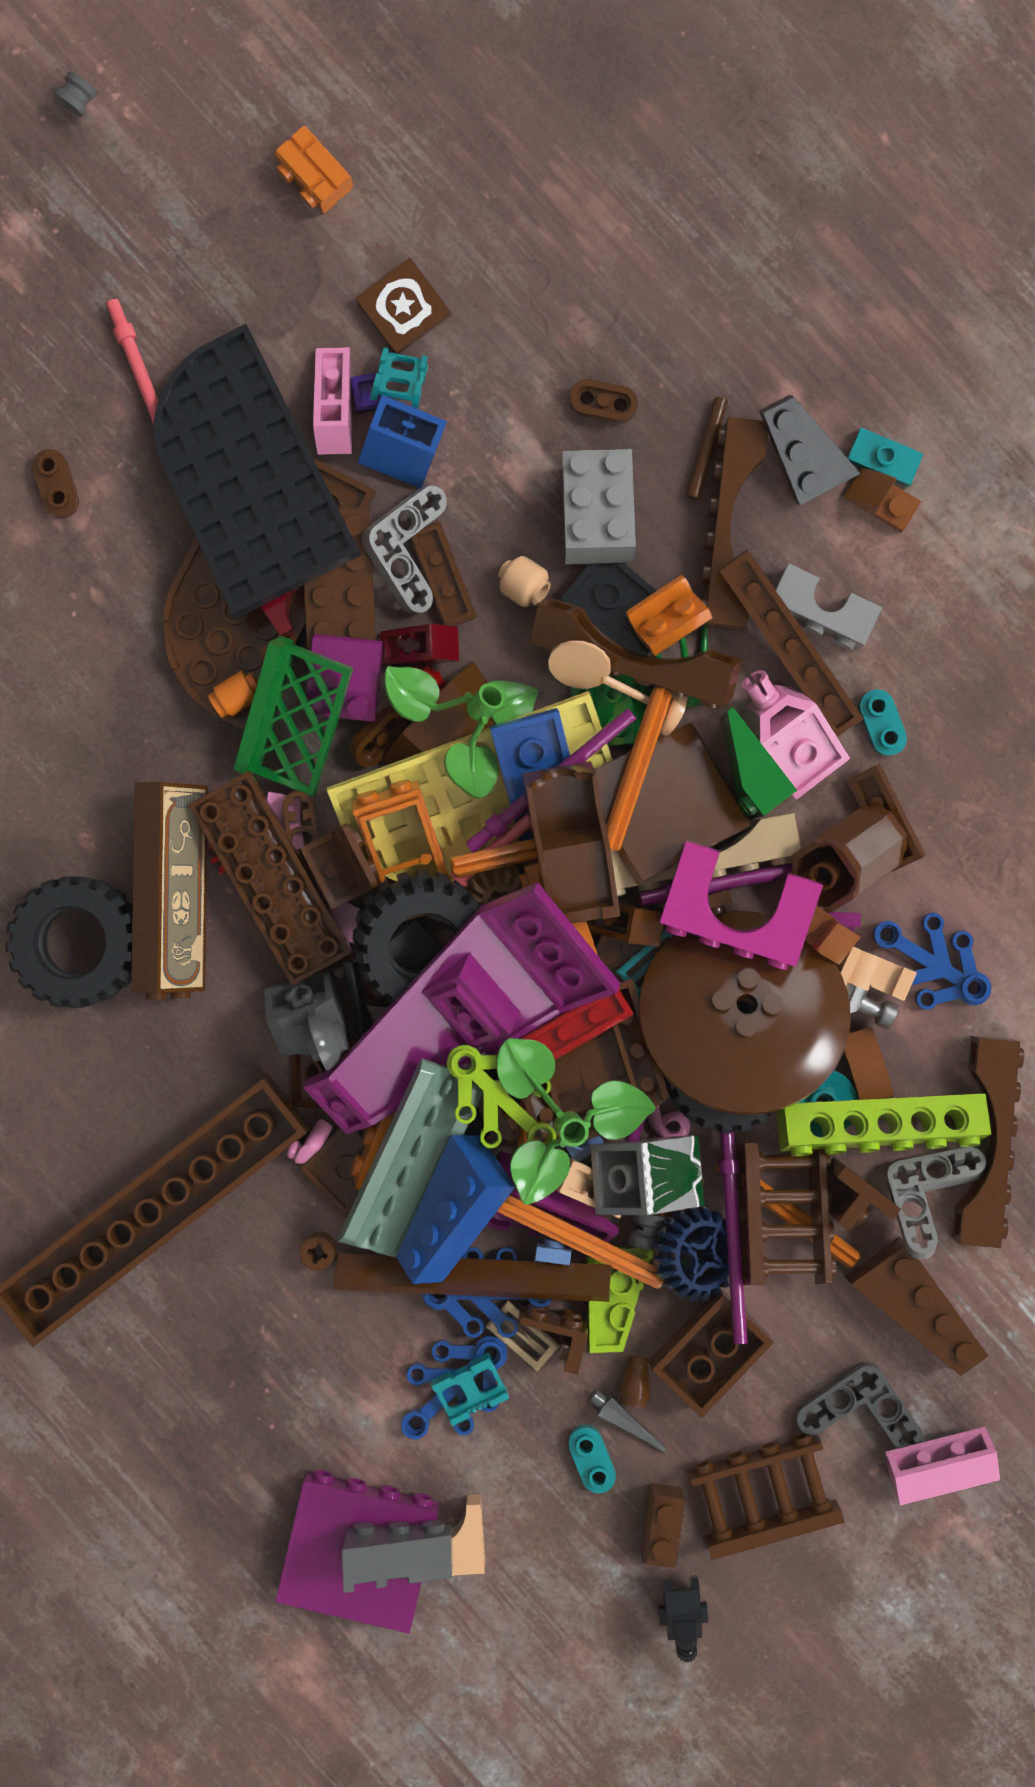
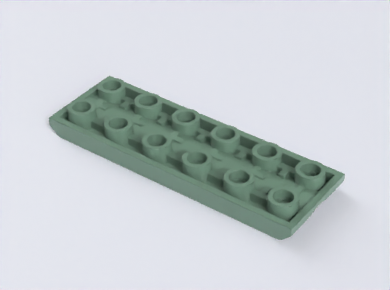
M420 1059L338 1235V1242L370 1249L396 1258L450 1136L463 1135L468 1124L460 1123L455 1117L454 1110L458 1104V1079L450 1074L447 1066ZM472 1080L471 1103L476 1109L483 1090ZM464 1106L459 1110V1116L463 1119L469 1118L472 1114V1109L468 1106Z

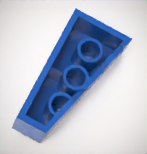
M451 1135L396 1256L412 1284L443 1282L515 1188V1185L490 1148L482 1144L480 1135Z

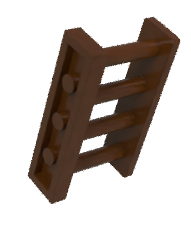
M743 1143L736 1146V1160H739L740 1174H737L744 1286L764 1285V1278H767L768 1274H814L816 1285L832 1284V1277L836 1273V1261L834 1256H831L830 1242L834 1239V1225L832 1221H829L832 1190L830 1186H827V1172L830 1170L831 1160L830 1155L825 1153V1149L812 1150L813 1154L807 1156L763 1155L762 1152H759L758 1143ZM763 1169H809L810 1189L765 1190L763 1186H760V1172ZM811 1203L812 1224L766 1225L765 1221H762L761 1207H764L765 1204ZM813 1238L814 1259L768 1260L766 1256H763V1242H766V1239Z
M799 1433L791 1438L792 1441L782 1444L768 1442L760 1445L757 1451L750 1453L736 1451L728 1454L725 1460L712 1463L711 1460L701 1461L692 1466L693 1469L687 1470L690 1486L693 1487L701 1484L714 1530L711 1531L710 1535L705 1536L711 1560L845 1523L841 1508L836 1499L830 1500L825 1497L813 1452L823 1450L818 1434ZM800 1456L813 1502L810 1503L809 1507L797 1510V1508L792 1506L780 1462ZM764 1466L768 1468L780 1510L777 1516L766 1519L759 1515L747 1471ZM732 1475L735 1477L746 1516L744 1525L735 1528L726 1525L714 1480Z

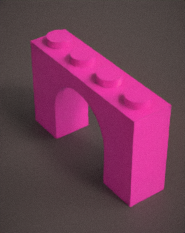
M686 841L660 923L667 925L665 931L685 937L686 933L690 932L700 936L699 942L719 948L720 943H724L734 947L733 953L753 959L755 953L767 957V964L787 970L788 964L796 967L823 887L822 883L788 873L776 910L771 918L763 925L754 929H732L715 917L708 901V889L720 851Z

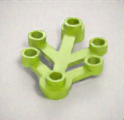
M470 1045L455 1047L447 1058V1068L450 1074L458 1079V1104L455 1107L454 1114L456 1119L462 1124H469L475 1119L476 1109L471 1103L473 1080L483 1090L484 1128L480 1132V1140L485 1147L495 1148L502 1140V1135L498 1129V1105L527 1132V1141L535 1140L534 1134L540 1129L547 1132L546 1139L542 1141L546 1146H548L551 1140L556 1139V1133L551 1125L546 1122H536L508 1095L509 1093L502 1087L499 1080H493L483 1071L485 1069H497V1055H480L478 1050ZM462 1056H468L471 1059V1065L466 1069L458 1066V1060ZM550 1081L546 1082L545 1091L547 1093L551 1090ZM535 1090L531 1093L537 1097H541V1095ZM464 1106L472 1109V1114L467 1119L459 1116V1110ZM488 1131H495L497 1133V1139L493 1143H488L484 1140V1136Z

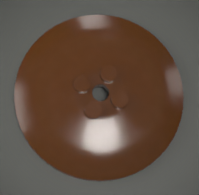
M731 911L715 915L721 923L736 930L757 928L767 922L772 916L752 911ZM687 932L686 936L682 937L674 934L664 943L650 963L644 977L639 1001V1020L644 1043L650 1057L663 1076L681 1093L697 1103L714 1110L738 1115H757L779 1111L802 1101L815 1092L828 1079L842 1057L850 1030L851 1016L848 992L835 962L817 952L812 945L805 941L797 966L788 964L787 970L767 964V957L755 953L753 959L733 953L734 947L724 943H720L719 948L699 942V935ZM743 998L752 1000L756 1005V1011L752 1014L741 1013L737 1008V1001Z

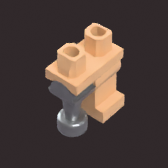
M852 947L840 964L835 963L847 988L850 1013L857 1011L875 1017V1024L888 1030L895 1020L898 1005L888 1000L879 1004L866 997L869 987L905 1001L917 972Z

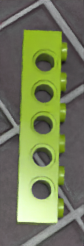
M986 1094L796 1103L780 1110L778 1113L776 1112L780 1152L791 1151L792 1156L813 1154L812 1150L825 1149V1153L828 1155L842 1154L847 1152L846 1148L859 1147L860 1153L879 1151L880 1146L891 1145L893 1151L913 1149V1144H926V1149H938L947 1147V1142H959V1147H972L980 1145V1140L991 1135ZM945 1115L953 1118L955 1130L947 1127L944 1120ZM912 1116L921 1121L922 1132L913 1128L911 1124ZM878 1118L884 1119L888 1123V1134L879 1129L877 1124ZM844 1120H849L855 1125V1136L846 1132ZM810 1122H816L821 1126L823 1130L822 1137L812 1134Z

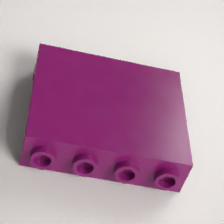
M325 1470L307 1471L303 1481L275 1602L410 1634L422 1582L409 1584L407 1578L388 1579L387 1587L376 1588L374 1581L354 1584V1592L343 1593L342 1548L348 1527H354L355 1524L370 1522L374 1524V1527H382L396 1521L408 1522L409 1526L423 1525L426 1521L437 1520L440 1502L433 1501V1497L422 1493H415L413 1496L402 1494L398 1488L382 1485L380 1488L368 1486L366 1481L359 1478L350 1477L347 1480L334 1478L331 1472Z

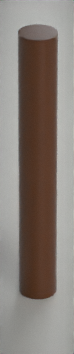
M715 397L686 495L690 499L699 500L717 441L718 429L721 427L728 400L721 397Z

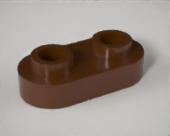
M592 379L578 381L570 392V405L577 414L614 423L628 422L634 417L638 406L636 394L630 388ZM588 394L593 398V402L588 405L583 404L580 400L581 396ZM617 401H622L625 403L626 409L624 411H617L614 408V404Z
M42 450L35 456L32 469L43 505L53 516L68 518L79 507V496L69 463L56 450ZM48 461H54V468L51 471L44 470V465ZM63 493L65 496L64 501L61 504H55V496Z
M392 706L381 709L376 714L375 722L369 721L351 741L349 747L351 757L363 767L376 765L410 725V721L399 715Z

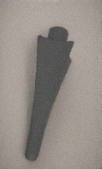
M597 1389L590 1394L588 1401L596 1406L594 1409L598 1411V1417L637 1436L658 1451H666V1446L641 1425L622 1404H619L618 1399L610 1391L605 1396Z

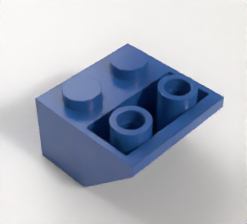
M382 395L358 464L415 487L422 488L447 421Z

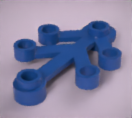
M928 913L921 921L922 928L929 934L933 955L903 937L901 928L895 922L882 921L874 927L872 937L878 946L882 948L894 947L926 967L914 970L917 974L912 985L945 978L955 984V986L937 991L930 989L919 990L915 995V1003L918 1007L929 1010L934 1008L936 1004L961 999L969 1005H979L989 998L991 983L985 974L977 971L972 951L973 937L969 932L956 931L950 939L951 946L959 951L962 972L951 966L942 930L944 920L941 915ZM930 917H935L938 920V926L934 930H931L927 925ZM884 928H888L891 931V938L888 941H883L880 937V932ZM963 934L967 938V944L961 948L957 945L956 940L959 935ZM975 981L978 984V991L975 994H970L968 992V985ZM924 993H929L932 1001L929 1005L924 1006L921 1003V996Z
M506 1246L498 1251L495 1259L501 1260L502 1252L509 1251L513 1255V1261H517L518 1254L514 1248ZM478 1247L468 1248L462 1258L467 1259V1254L470 1251H475L478 1253L479 1259H484V1254ZM422 1294L427 1306L435 1310L446 1309L463 1326L464 1333L471 1338H476L482 1334L485 1327L484 1321L479 1316H471L457 1300H471L497 1326L498 1333L505 1338H510L516 1334L519 1327L518 1321L513 1316H506L491 1300L528 1299L536 1307H545L553 1300L445 1295L444 1298H437L434 1294ZM472 1320L478 1322L480 1330L477 1333L470 1332L468 1322ZM506 1320L511 1321L514 1325V1330L510 1333L504 1332L502 1322Z
M492 1335L482 1337L475 1345H454L448 1340L440 1339L433 1344L432 1356L438 1362H446L450 1358L473 1360L484 1355V1350L487 1347H493L496 1349L497 1354L491 1360L497 1370L503 1366L507 1359V1347L502 1340ZM444 1345L448 1348L449 1352L445 1356H440L436 1353V1348ZM416 1362L409 1366L407 1379L412 1385L418 1386L424 1382L431 1383L432 1379L449 1371L453 1374L457 1369L427 1368L424 1364ZM414 1369H420L423 1371L424 1376L421 1379H415L412 1377L411 1372ZM489 1369L483 1371L482 1392L496 1386V1378ZM458 1384L442 1392L447 1403L457 1394L458 1404L464 1402L467 1398L463 1389ZM437 1394L422 1408L411 1409L405 1413L401 1428L406 1437L417 1440L426 1435L429 1428V1420L443 1408ZM499 1404L493 1407L487 1406L486 1408L482 1406V1410L492 1412L497 1409ZM472 1415L467 1419L470 1422L468 1428L462 1429L458 1424L454 1425L456 1433L464 1436L473 1431L474 1418ZM412 1417H418L422 1420V1425L413 1427L409 1420Z

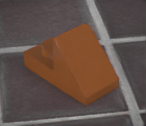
M861 468L859 471L861 474L855 477L843 498L902 533L921 501L895 486V477Z
M816 905L805 941L823 956L840 964L859 940L860 936Z

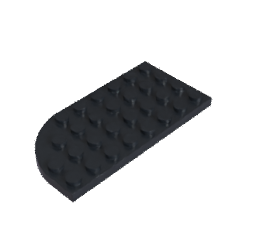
M247 324L193 351L172 373L160 395L154 417V446L162 467L226 602L237 619L361 556V553Z

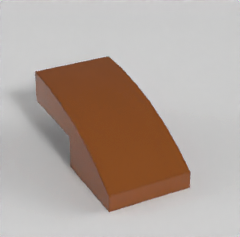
M869 1027L849 1033L843 1053L858 1100L894 1097L889 1075L873 1028Z

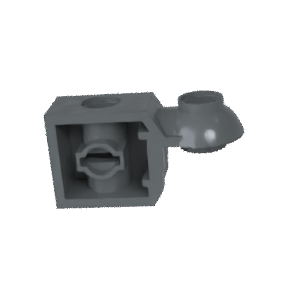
M329 966L293 986L290 981H286L264 989L266 1022L281 1056L311 1054L315 1062L322 1061L327 1071L332 1069L339 1061L342 1052L348 1050L349 1046L345 1035L347 1028L343 1000Z

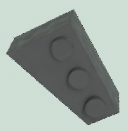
M431 1520L424 1522L423 1525L409 1526L408 1522L396 1521L382 1527H374V1524L370 1522L357 1523L354 1527H348L342 1548L343 1593L354 1592V1584L374 1581L376 1588L387 1587L388 1579L407 1578V1582L411 1584L452 1578V1524L444 1525L443 1521Z

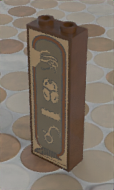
M135 782L131 992L146 993V999H167V993H170V998H191V992L205 991L207 837L188 805L207 795L208 785Z

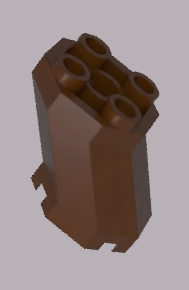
M862 805L796 851L791 858L793 866L790 873L822 883L823 887L817 905L823 907V910L832 913L853 900L858 894L903 862L904 852L907 849V834L891 811H887L880 806L870 807Z

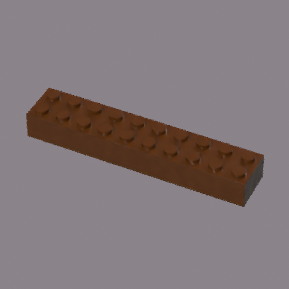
M267 1075L0 1285L1 1308L32 1347L36 1346L306 1134L310 1129L309 1125L272 1078Z

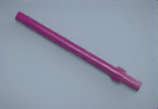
M627 708L557 767L585 762L637 718ZM523 794L499 815L493 814L485 821L486 826L465 842L473 853L494 836L500 837L508 830L507 826L527 810L525 795Z
M793 863L711 879L708 894L785 879L787 874L792 871ZM672 883L663 885L662 889L638 893L637 897L640 907L666 903Z
M734 1132L720 1133L722 1160L718 1162L719 1175H723L733 1344H747L737 1174H740L739 1160H736Z

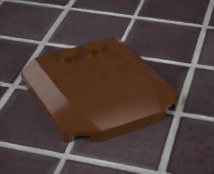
M633 979L621 982L619 990L634 1015L555 1060V1071L549 1080L551 1090L548 1095L562 1112H575L583 1120L587 1111L594 1109L591 1103L592 1091L600 1084L612 1080L623 1081L637 1087L648 1096L656 1108L669 1097L663 1074L656 1067L644 1043L639 1020L640 1000ZM561 1013L560 1015L556 1016L555 1018L551 1019L550 1021L546 1022L545 1024L551 1022L552 1020H554V1019H556L557 1017L563 1015L564 1013ZM546 1083L540 1084V1085L543 1087V1089L545 1090V1088H546ZM534 1094L523 1098L527 1113L536 1122H546L554 1129V1122L557 1116L545 1100ZM592 1116L587 1140L602 1136L595 1130ZM543 1129L537 1130L534 1137L546 1139L547 1132Z

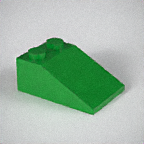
M732 707L720 718L734 788L740 797L737 801L748 817L754 815L757 819L765 816L795 793L797 789Z

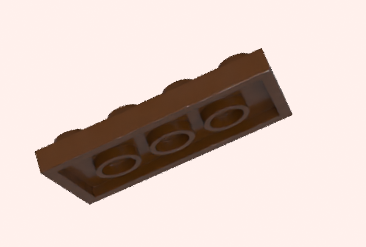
M370 508L339 509L361 556L303 585L307 650L312 648L314 634L375 640L372 560L362 544L363 532L371 525Z

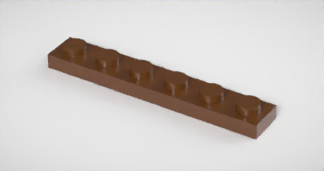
M746 549L718 570L805 696L817 704L836 737L863 720L864 718L749 550Z

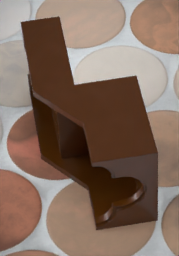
M591 761L521 773L531 839L537 853L541 885L544 891L571 924L600 918L619 917L620 910L611 848L602 811L598 777Z

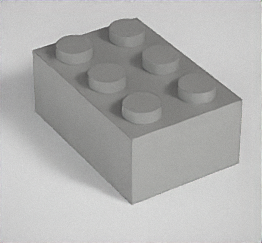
M632 449L563 451L562 480L565 564L634 563L636 537Z

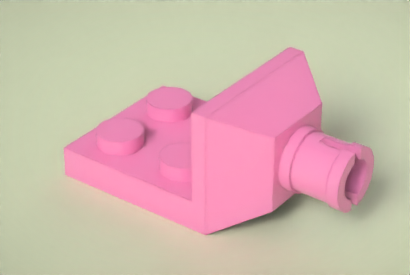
M764 670L755 671L750 674L756 682L755 684H752L747 677L741 684L743 690L752 700L746 705L742 719L795 786L797 791L791 797L797 800L847 762L850 757L814 701L793 686L772 685Z

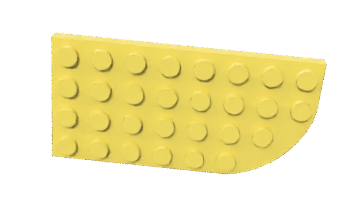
M588 691L514 718L518 719L557 708L560 713L570 755L602 730ZM490 727L482 730L476 741V747L483 746L492 750L498 762L496 783L485 797L477 799L466 794L450 780L444 767L445 754L449 748L457 743L469 746V740L472 736L470 734L327 787L328 795L340 825L347 823L350 829L355 828L363 842L352 811L351 802L357 800L356 797L359 794L367 791L376 790L377 793L389 790L391 784L400 780L409 779L410 782L418 780L450 875V859L473 853L465 842L486 826L485 821L493 814L499 815L510 806ZM605 744L585 762L591 761L594 769H597L613 761L608 745ZM416 805L366 821L382 869L418 858L423 853H432ZM512 821L507 827H511L514 824V821ZM494 836L491 840H489L485 845H483V846H482L480 849H478L476 852L482 851V850H483L485 847H487L491 842H493L497 837ZM363 842V847L360 849L367 861L369 857ZM432 859L426 865L419 863L384 876L398 881L396 875L404 872L409 877L416 876V870H427L430 876H435L438 869L435 860Z

